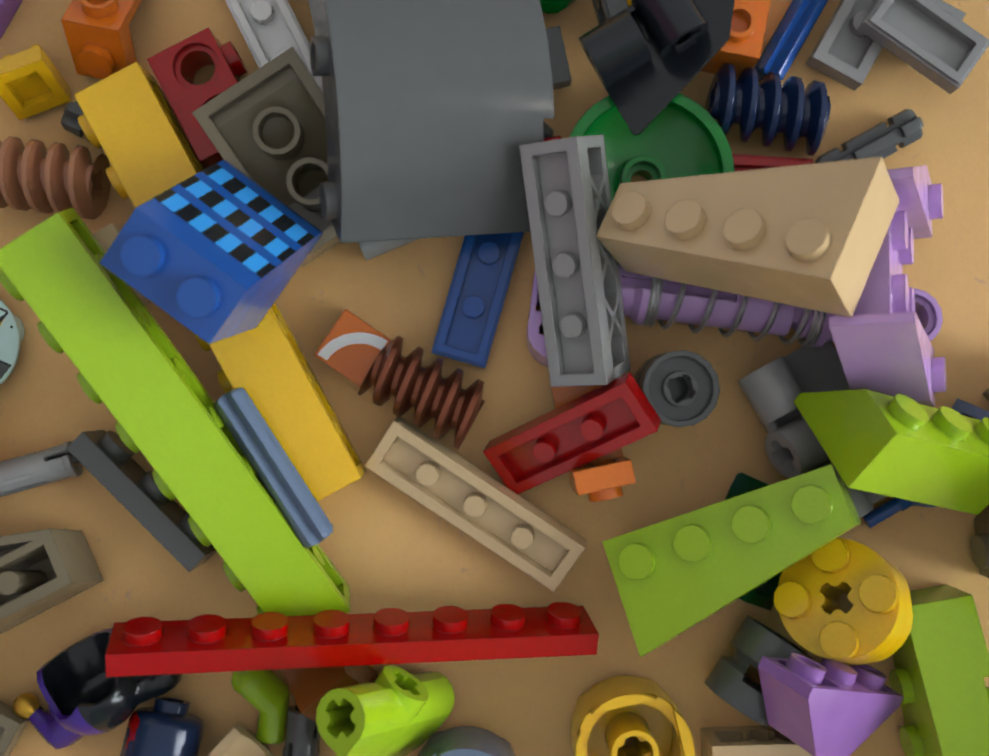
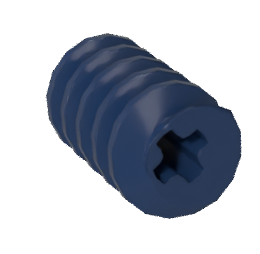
M725 62L720 66L712 80L705 105V110L717 120L725 136L733 124H739L741 142L747 143L754 130L759 128L762 129L763 146L769 147L778 132L784 133V149L790 152L795 147L799 138L805 137L806 154L814 156L822 142L831 109L830 97L827 95V89L823 82L814 80L804 90L802 78L791 76L781 87L779 74L769 71L759 83L757 70L751 67H746L736 80L734 65Z

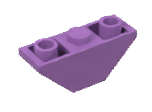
M791 653L789 659L762 656L758 665L768 725L813 756H850L900 706L904 697L884 684L887 678L886 675L867 664L847 666L823 658L821 663H818L801 654Z

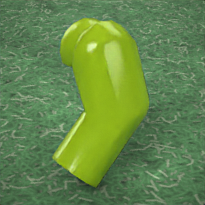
M271 670L234 671L231 679L234 691L241 694L243 698L259 711L256 739L265 744L283 742L289 704L287 685Z

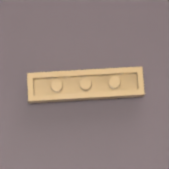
M397 417L392 422L365 465L366 468L553 592L586 548V539L402 417Z

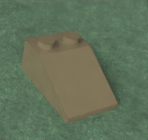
M291 47L193 111L192 114L224 160H227L323 232L300 265V267H303L340 243L331 219L324 220L322 218L319 203L320 183L328 182L324 95L294 48Z

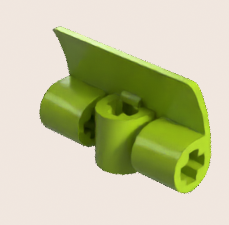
M387 665L373 683H362L328 691L321 698L316 709L317 729L324 742L337 754L335 756H406L430 738L447 719L454 706L455 694L452 684L447 677L439 672L428 671L411 674L397 666Z

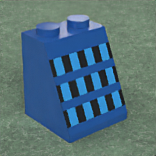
M221 160L136 207L99 263L205 342L211 344L257 328L323 232L227 160Z

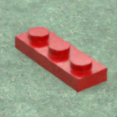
M629 372L607 385L592 390L490 440L483 453L507 488L516 494H520L657 432L661 419Z

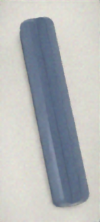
M241 387L235 388L219 397L214 402L215 410L303 546L309 548L326 539L333 531L331 522L246 390Z

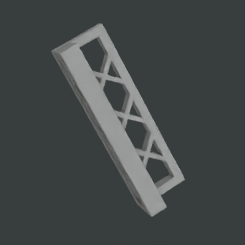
M604 135L575 136L519 145L551 387L607 385L630 370L631 367L619 264L595 237L611 204Z

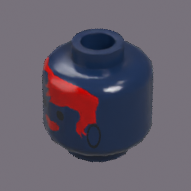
M156 697L153 707H142L136 709L131 714L120 756H197L204 723L198 716L188 713L190 702L169 697Z

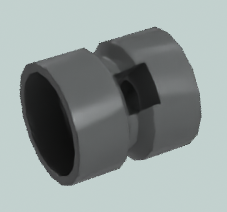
M686 350L655 355L641 365L634 377L661 419L660 424L669 426H692L706 419L715 408L720 393L718 376L711 363L699 354Z
M747 615L731 640L735 651L732 656L720 657L706 679L705 684L725 702L750 719L765 727H770L767 722L761 682L758 684L745 675L748 667L751 664L758 669L762 656L789 659L791 653H797L810 659L813 658L777 632Z

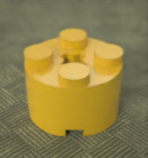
M836 538L785 569L774 592L773 601L775 608L779 612L782 623L790 636L807 651L843 664H871L887 659L904 644L913 624L910 590L904 576L892 563L877 552L854 540ZM843 593L848 594L847 598L854 604L847 613L840 610L841 605L838 602L839 597Z
M631 675L614 676L595 684L577 699L570 727L574 756H695L694 741L688 725L671 697L654 680ZM635 736V746L625 748V739Z

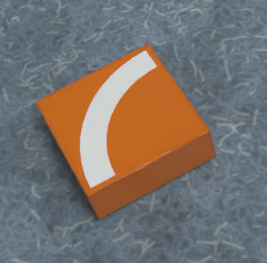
M345 309L314 356L361 387L378 354L392 340Z

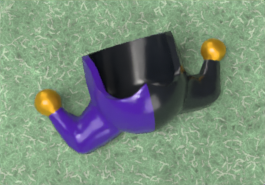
M109 628L91 634L74 643L45 663L37 671V682L48 703L49 710L42 708L38 697L28 692L16 697L12 708L17 717L28 719L48 744L55 749H61L73 745L84 735H98L115 729L130 717L139 704L161 696L175 688L181 681L182 674L106 677L105 653L113 629Z

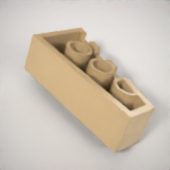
M882 157L620 183L595 237L626 272L852 318L900 200Z

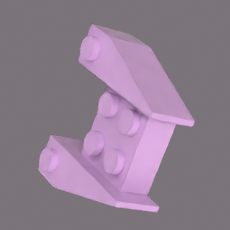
M927 165L887 169L900 200L852 318L840 315L829 316V328L850 390L867 389L893 397L897 394H903L919 404L935 407V392H946L947 388L946 358L934 357V348L915 312L914 289L909 287L907 274H903V265L914 264V239L932 238V219H943L942 183H931Z

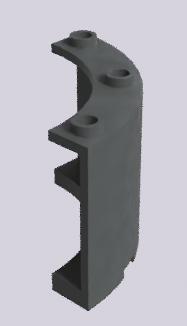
M308 0L315 30V36H312L310 40V63L313 75L322 77L327 134L328 182L320 183V211L324 220L331 219L340 243L530 232L519 145L543 142V119H554L552 70L540 0Z

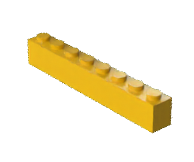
M138 62L74 94L84 113L77 117L82 131L95 148L102 146L112 165L106 168L109 181L123 199L130 198L135 208L204 170L156 79ZM276 302L271 306L257 328L208 344L193 333L202 349L206 352L212 349L222 368V370L217 372V378L224 392L227 393L232 389L240 387L246 390L316 501L362 478L366 473V469Z

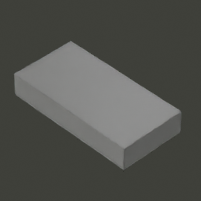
M877 0L858 27L859 31L949 94L959 89L989 46V39L933 0Z

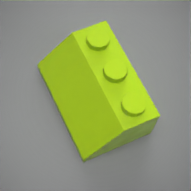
M867 389L800 393L793 401L848 488L979 515L989 505V418L984 417L982 420L961 415L947 406H941L938 409L919 404L903 394H897L893 397Z

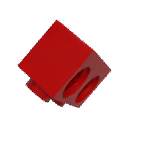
M208 27L147 59L196 156L207 168L224 159L192 112L241 81L239 77L248 73L232 42L229 41L222 45ZM206 65L215 66L214 74L208 82L194 85V76L201 67Z

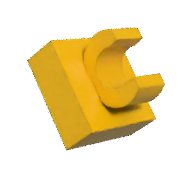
M34 44L27 50L13 55L8 54L0 59V97L19 120L72 101L70 86L40 45Z

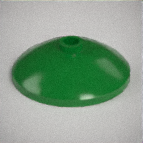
M680 93L638 136L631 133L610 96L594 104L581 117L570 137L604 135L611 202L620 183L631 182V177L635 175L643 176L649 181L735 172L730 145L717 121L700 104Z

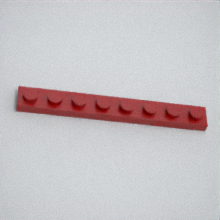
M554 602L548 605V607L521 608L513 604H499L492 607V609L464 610L457 606H442L434 611L406 612L398 608H384L376 613L346 614L339 610H325L316 615L285 616L277 612H265L251 618H223L219 615L205 614L196 616L191 620L160 621L154 617L144 616L133 618L127 622H114L105 653L106 677L597 655L599 633L584 606H577L568 602Z

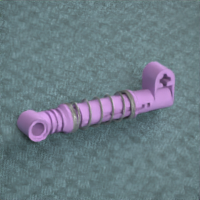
M619 264L624 316H628L634 324L643 325L644 327L648 325L651 328L656 320H658L662 329H668L674 322L686 323L693 333H698L705 326L718 327L723 337H729L734 331L742 330L748 331L754 341L761 340L767 334L778 335L786 345H790L797 339L802 347L810 348L812 346L822 347L828 341L834 342L829 328V316H835V314L626 272ZM535 270L527 327V348L536 361L548 366L544 335L539 334L544 333L541 311H536V305H540ZM915 288V312L931 341L940 332L943 322L942 309L937 300L929 293ZM793 327L796 333L791 339H785L784 336ZM753 332H758V333H761V334H760V335H755Z

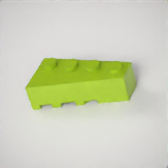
M830 464L602 541L639 655L642 657L861 524V520L847 485L835 466Z
M950 585L910 591L913 612L912 628L904 644L893 654L895 670H891L889 673L891 689L904 696L900 705L902 706L905 726H900L899 737L905 756H989V687H986L984 678L989 677V652L973 595Z

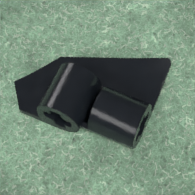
M632 0L631 3L633 5L625 8L578 38L591 65L633 135H640L729 41L735 0Z

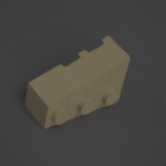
M44 529L0 536V634L104 581L82 530Z

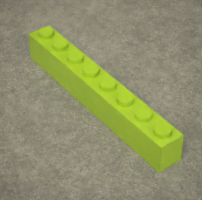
M70 208L57 212L0 248L1 284L18 301L25 299L41 320L37 323V326L44 340L53 350L58 353L65 352L80 371L77 373V379L83 391L95 403L101 404L103 402L118 421L115 423V428L120 439L132 452H142L155 469L152 471V475L159 490L171 501L176 498L190 515L188 522L195 537L206 547L213 545L224 560L223 568L229 581L238 591L242 592L246 589L258 604L257 613L277 612L285 616L316 615L325 610H339L346 614L350 612V590L346 581L319 544L309 548L303 546L215 410L212 397L131 286L99 263L106 252L75 209Z

